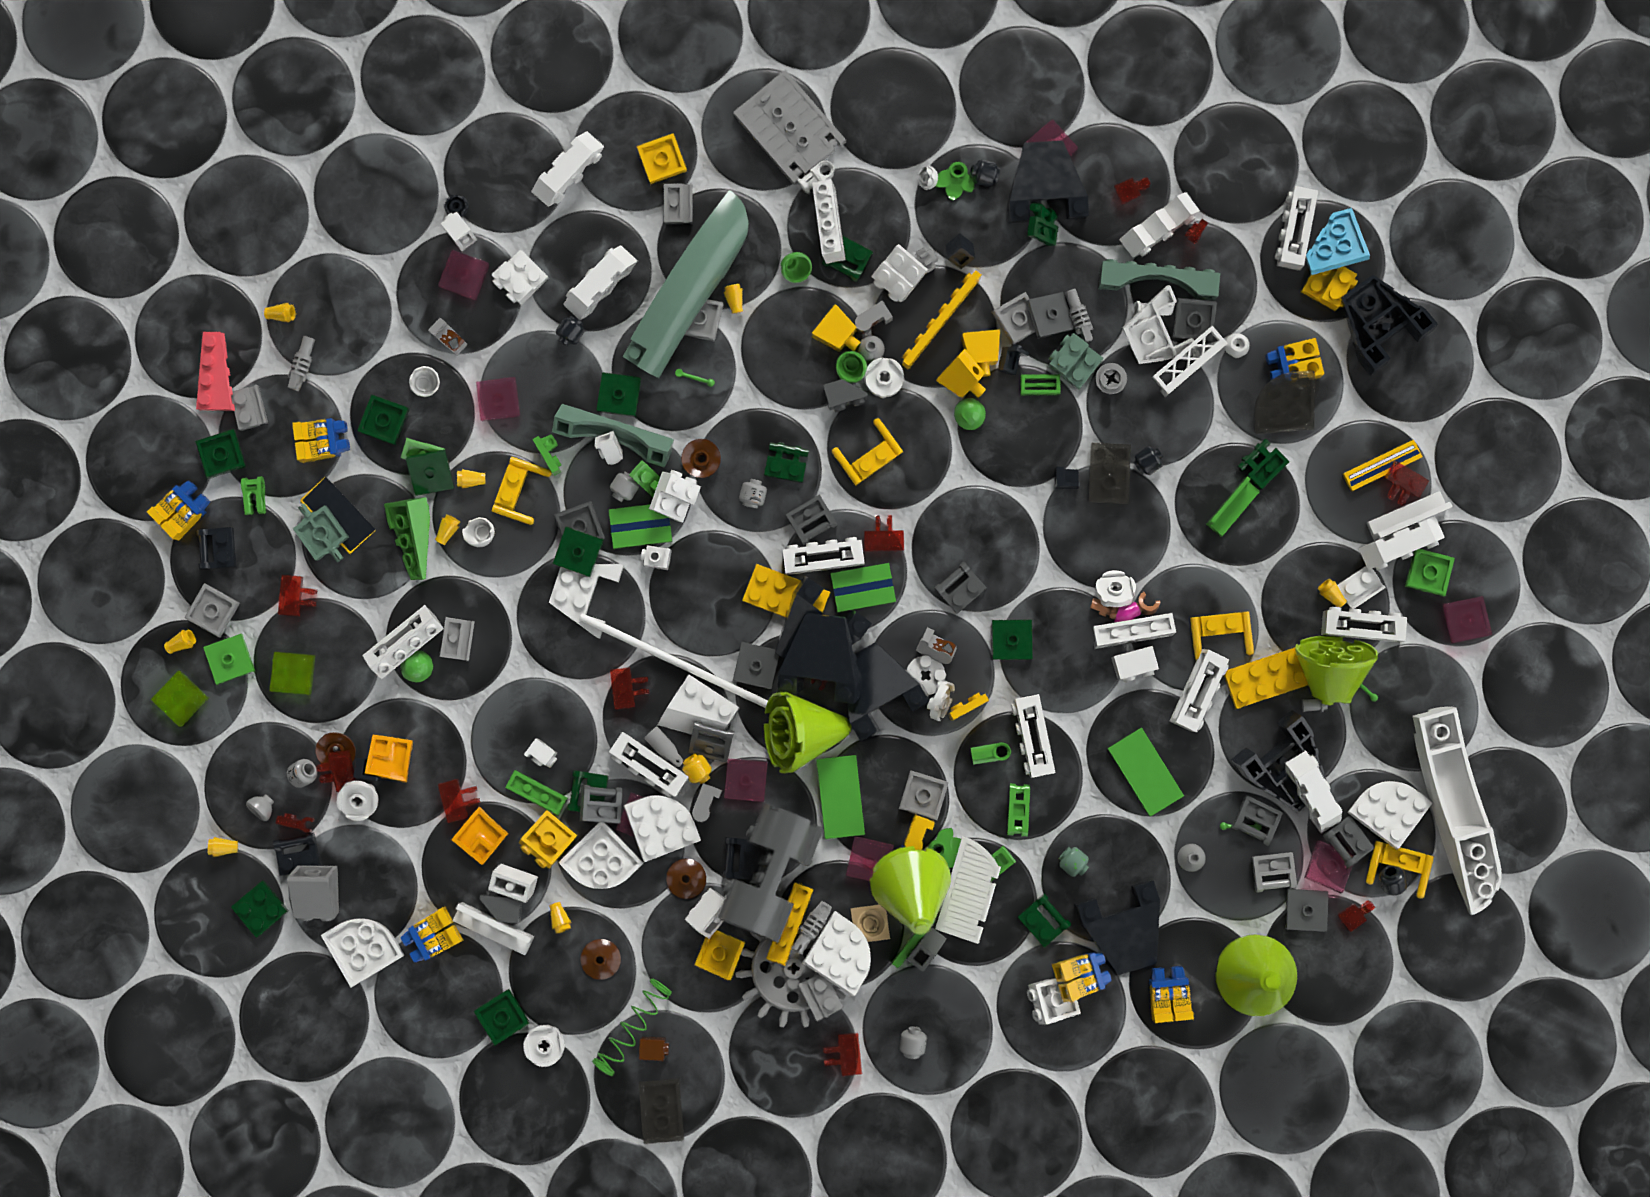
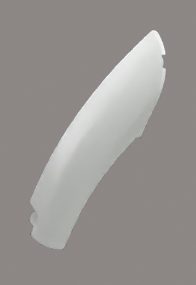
M1438 707L1413 716L1416 730L1414 739L1428 797L1433 802L1431 805L1449 863L1469 914L1473 915L1485 909L1492 902L1491 899L1495 892L1499 890L1502 877L1501 865L1493 828L1490 827L1469 764L1457 708Z

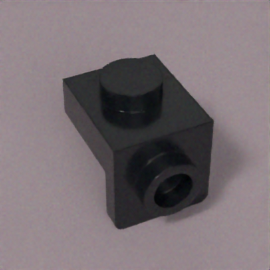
M1011 344V347H1002L998 370L1009 375H1016L1020 356H1028L1029 352L1016 344Z

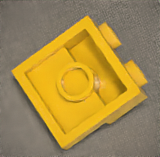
M1343 266L1314 275L1310 274L1301 292L1335 311L1339 306L1343 307L1341 297L1348 290H1352L1358 282L1355 279L1357 273Z
M546 810L520 839L519 844L521 845L520 849L525 854L529 855L531 853L537 858L535 861L542 868L547 866L550 869L575 840L577 835Z

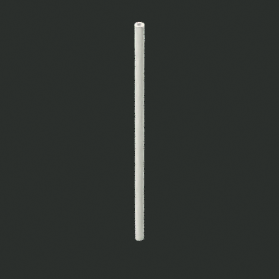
M583 613L579 618V621L766 708L768 700Z

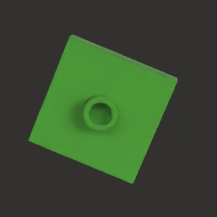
M1423 549L1415 550L1405 586L1443 597L1446 596L1455 558Z
M238 634L203 647L217 685L255 672L243 634Z

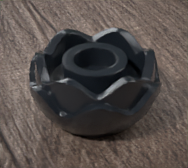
M451 195L444 203V209L447 215L457 212L462 218L467 214L469 204L464 196Z

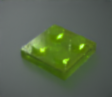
M274 652L270 691L311 695L315 655Z
M178 670L151 700L179 727H182L209 697L182 671Z

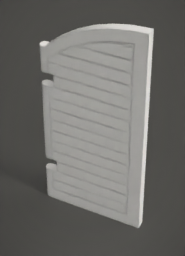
M962 836L951 874L950 888L943 901L935 929L979 944L983 927L978 926L979 920L983 922L986 920L996 886L995 883L990 881L992 877L998 879L1001 867L998 866L995 859L984 847L965 836Z

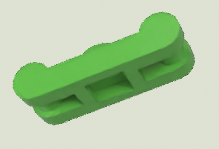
M1010 783L1007 825V835L1009 836L1014 834L1028 836L1030 784L1016 786V784ZM1016 794H1023V800H1016ZM1015 820H1022V825L1014 826Z

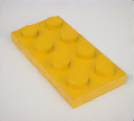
M756 564L742 601L786 618L792 594L801 580ZM823 590L813 606L823 612L830 592Z
M1295 647L1228 669L1224 675L1235 709L1308 685L1296 655Z

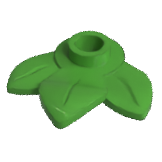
M955 162L950 165L948 170H943L938 174V182L935 186L939 188L946 187L947 196L953 201L960 197L963 190L972 192L974 182L973 178L968 174L966 165L961 162ZM955 170H960V171H961V174H960V175H956V174L954 173V171H955Z
M945 828L938 833L936 840H933L928 848L934 850L935 846H940L941 852L939 854L946 860L948 866L953 868L961 839L953 837L952 828Z

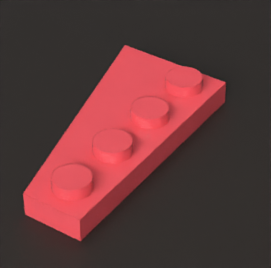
M203 332L196 404V409L200 411H235V406L232 404L231 395H233L232 387L229 384L228 377L230 376V370L226 363L228 356L225 335L222 332Z

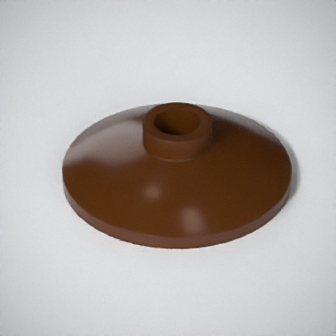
M695 439L685 446L681 460L684 469L691 476L706 478L714 474L719 468L721 455L718 447L713 442L707 439ZM700 456L705 457L703 463L698 462Z
M332 732L323 735L318 740L315 753L319 762L326 768L342 770L352 764L356 756V749L349 737L342 733ZM334 746L339 747L341 750H340V751L335 750V749H334Z
M688 858L676 861L667 872L666 881L668 888L679 898L690 899L696 897L706 885V872L699 862ZM684 875L689 876L690 880L688 883L683 882L682 877Z
M606 939L591 941L584 947L581 954L583 970L594 979L602 980L613 976L621 963L619 949L613 942ZM602 956L604 959L603 963L599 964L596 958Z

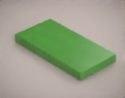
M1142 728L1107 748L1149 817L1184 796Z
M856 755L816 759L825 839L865 835Z

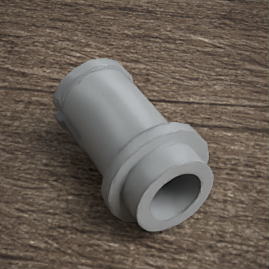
M1320 699L1301 700L1303 712L1318 710L1324 712V710L1328 709V705L1322 704Z

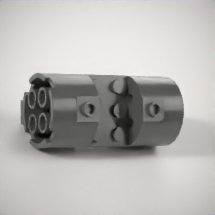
M763 804L756 822L753 826H749L746 836L748 837L747 842L766 852L765 854L762 853L757 863L760 865L757 873H753L750 879L752 886L734 879L726 883L723 889L725 894L724 901L717 918L779 943L794 904L775 896L776 890L788 860L804 866L810 865L824 828L817 824L810 825L811 821L781 808L772 809L773 806Z

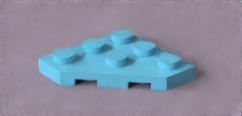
M1349 208L1332 213L1329 222L1316 238L1315 244L1307 252L1306 261L1311 275L1370 259L1369 251L1353 209Z

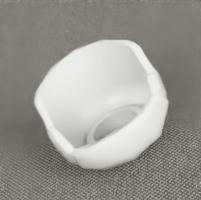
M422 366L413 371L409 384L411 390L417 396L428 397L437 391L440 380L438 373L433 368Z
M478 517L469 520L462 533L464 540L471 546L485 547L492 541L495 529L489 520Z

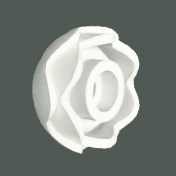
M929 165L923 166L919 171V185L924 190L932 189L938 182L937 171Z
M1235 333L1226 339L1228 344L1225 345V350L1234 358H1240L1249 351V341L1243 334Z

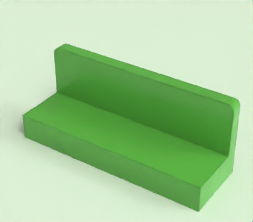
M1246 477L1206 523L1207 526L1221 537L1260 492L1249 482V477Z

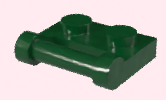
M842 236L845 261L858 267L855 271L839 262L826 264L824 260L822 265L830 266L851 277V280L858 282L873 251Z
M573 770L572 776H574L570 804H567V810L577 812L581 810V806L577 804L582 778H587V785L590 787L607 788L609 776ZM590 795V801L605 802L606 796Z
M1045 893L1018 916L1020 921L1044 948L1071 925L1069 920H1065L1048 901V896ZM1040 905L1059 924L1056 929L1039 912L1037 908Z

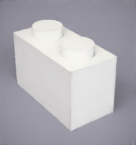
M457 212L454 214L450 213L443 219L441 225L461 251H464L477 241L471 229Z
M1153 646L1111 657L1117 680L1123 679L1124 683L1136 680V675L1142 674L1143 678L1155 675L1154 671L1159 669Z
M500 864L492 873L488 890L526 903L534 893L538 876Z
M710 888L703 894L698 904L691 909L685 920L700 934L710 939L723 922L717 916L724 897Z

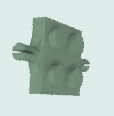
M306 504L299 506L298 509L304 518L293 530L310 554L318 561L331 553L336 562H340L344 557L337 548L349 536L329 508L324 505L319 510L310 512Z

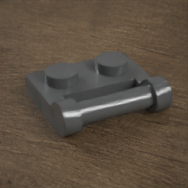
M820 494L786 514L803 545L809 543L808 540L830 527L838 526ZM825 515L827 521L805 534L803 533L802 528Z
M964 561L946 580L934 587L956 614L987 588ZM965 573L969 578L948 595L945 590Z
M695 721L688 753L703 755L706 758L727 763L734 731L717 729ZM699 732L724 738L726 741L699 735Z
M589 785L581 786L580 821L621 823L622 788L614 787V789L590 787ZM590 795L613 797V803L590 801Z
M1247 795L1242 801L1231 828L1236 831L1241 830L1261 840L1263 844L1268 846L1272 841L1283 812ZM1246 818L1267 828V832L1263 833L1242 822Z
M1350 815L1323 835L1324 839L1332 844L1344 860V865L1347 869L1374 849V846ZM1335 834L1339 836V838L1343 841V843L1352 853V857L1349 855V853L1345 850V848L1336 838Z

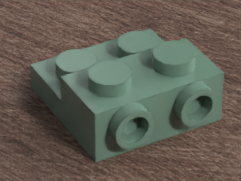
M1073 333L1071 337L1066 335L1060 343L1063 346L1060 351L1055 350L1049 357L1051 362L1048 367L1080 390L1104 358L1088 347V343Z

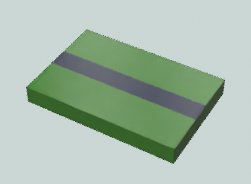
M650 505L609 509L613 549L673 542L670 518L649 509Z
M889 563L831 573L838 613L896 602Z

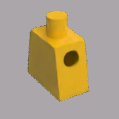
M836 304L812 332L814 339L838 352L845 345L852 351H855L861 343L853 337L857 327Z
M1000 329L962 333L963 347L984 371L982 377L990 376V365H996L998 362Z
M965 349L936 379L941 385L962 398L969 391L979 398L986 390L978 382L984 375V371Z

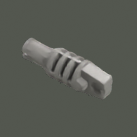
M1076 289L1065 292L1070 306L1069 315L1076 334H1080L1082 340L1086 343L1093 340L1090 331L1093 330L1086 307L1081 305Z
M303 336L299 352H296L288 375V378H290L288 388L299 391L302 383L306 381L308 369L312 362L310 355L315 342L313 338Z
M821 901L809 914L800 929V936L791 947L794 951H797L800 946L797 953L803 955L810 941L816 939L832 909L830 905Z

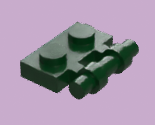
M1032 203L1030 210L1033 211L1035 216L1030 217L1027 236L1049 246H1056L1059 226L1054 225V223L1058 219V214L1053 209L1045 208L1040 203Z
M1267 439L1257 443L1254 446V450L1248 456L1245 455L1241 459L1242 462L1237 466L1242 472L1247 467L1252 470L1247 477L1260 490L1290 462L1277 448L1270 453L1266 449L1271 445ZM1259 455H1262L1265 459L1257 465L1254 460Z
M770 442L769 450L777 452L776 457H767L764 476L803 483L807 463L799 462L800 456L808 457L809 450L802 449V446L796 445V447L784 445L782 442H778V444ZM782 454H792L794 458L793 460L784 459Z

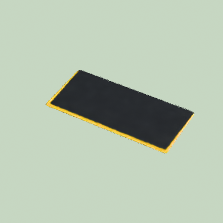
M324 477L300 500L302 504H306L310 512H315L324 505L329 508L349 536L346 541L341 543L349 554L376 530L327 477Z

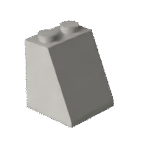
M297 866L287 877L294 918H300L302 921H310L313 918H319L321 921H331L339 913L338 866Z

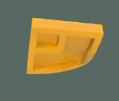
M372 735L365 774L407 783L413 741Z
M478 807L451 840L483 865L509 833L498 825L481 807Z

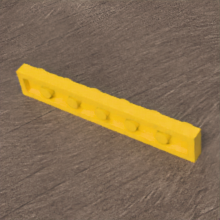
M976 270L973 274H967L962 281L964 285L961 289L956 288L950 296L952 298L948 305L946 303L943 304L938 311L940 313L936 320L934 318L931 319L926 326L928 329L924 335L921 333L914 341L916 344L912 350L908 349L902 356L904 359L902 365L905 368L909 369L979 282L982 274Z

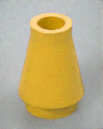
M740 284L724 287L725 292L723 293L731 313L743 312L742 288H740Z
M289 303L265 307L264 309L266 319L290 322L295 319V308L293 305H289Z
M465 469L457 471V487H462L463 489L485 485V473Z
M446 514L445 518L441 520L435 540L446 545L447 541L460 528L458 526L460 521Z
M1327 579L1318 587L1319 594L1336 607H1342L1347 602L1335 581Z
M182 630L166 642L164 647L171 654L176 651L192 648L193 644L196 643V638L191 630Z
M217 837L208 839V855L216 857L238 853V841Z
M561 902L549 905L552 929H555L556 933L571 929L570 924L572 922L564 911Z

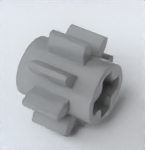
M923 247L916 251L917 257L915 259L928 269L927 273L935 269L936 265L934 263L938 259L932 249L926 251Z

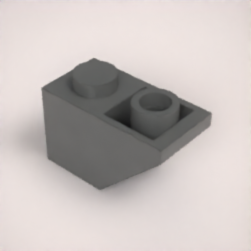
M843 379L823 385L830 411L835 410V412H839L851 404L859 406L865 403L864 400L868 399L867 392Z
M486 891V894L480 895V900L498 922H521L522 901L508 896H498V893L493 891Z
M931 927L906 959L920 971L924 972L947 938Z

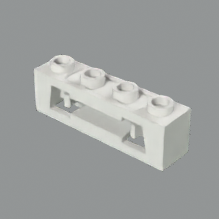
M832 179L813 182L823 258L826 264L845 260L834 184Z
M1295 186L1291 192H1288L1286 203H1289L1288 209L1284 211L1282 222H1285V225L1279 234L1281 246L1277 248L1275 259L1278 260L1277 266L1299 271L1304 266L1318 190ZM1306 210L1301 219L1297 244H1292L1288 249L1289 243L1293 238L1297 212L1303 213Z
M857 537L846 538L845 542L839 543L837 540L825 541L826 544L824 545L812 542L807 543L806 547L798 548V545L786 546V549L783 550L786 575L863 566L862 540H857ZM850 548L848 551H842V559L853 558V560L840 561L839 558L808 562V565L795 567L798 564H806L805 556L795 557V555L800 554L811 556L839 552L840 549Z
M424 605L362 656L370 669L383 679L444 628L437 617ZM420 617L422 621L420 624L414 622ZM412 622H414L413 625L415 629H413L410 625ZM386 646L388 648L387 651H385L382 647ZM382 648L383 654L377 657L375 653Z
M1329 607V610L1323 611L1321 635L1404 642L1406 641L1407 617H1401V613L1381 615V611H1369V614L1361 613L1360 609H1349V612L1341 611L1340 607ZM1347 621L1374 624L1390 623V625H1381V631L1357 628L1336 629L1337 627H1347Z
M1202 649L1170 722L1192 732H1197L1201 729L1204 723L1203 717L1212 706V697L1220 688V679L1228 670L1227 664L1229 659L1213 651ZM1210 674V677L1206 678L1203 687L1199 693V696L1195 702V708L1189 707L1190 703L1193 704L1205 675Z
M1039 694L1014 699V704H1011L1013 715H1017L1018 723H1016L1017 734L1022 737L1023 743H1020L1021 754L1026 756L1027 762L1024 763L1025 773L1029 774L1030 778L1055 773ZM1032 706L1035 708L1037 718L1034 722L1040 751L1044 752L1046 764L1043 761V754L1034 755L1036 765H1034L1032 757L1034 750L1028 721H1025L1023 709H1025L1026 719L1035 717Z
M624 732L621 733L609 751L614 761L619 764L624 762L629 765V771L635 775L642 774L645 776L644 781L653 787L655 784L662 788L660 792L669 798L672 795L677 797L688 780V776ZM630 743L639 749L638 753L663 770H670L677 777L675 778L666 772L663 779L670 784H665L660 780L661 777L636 760H630L624 756V752L631 757L636 753V750L629 747L628 744Z

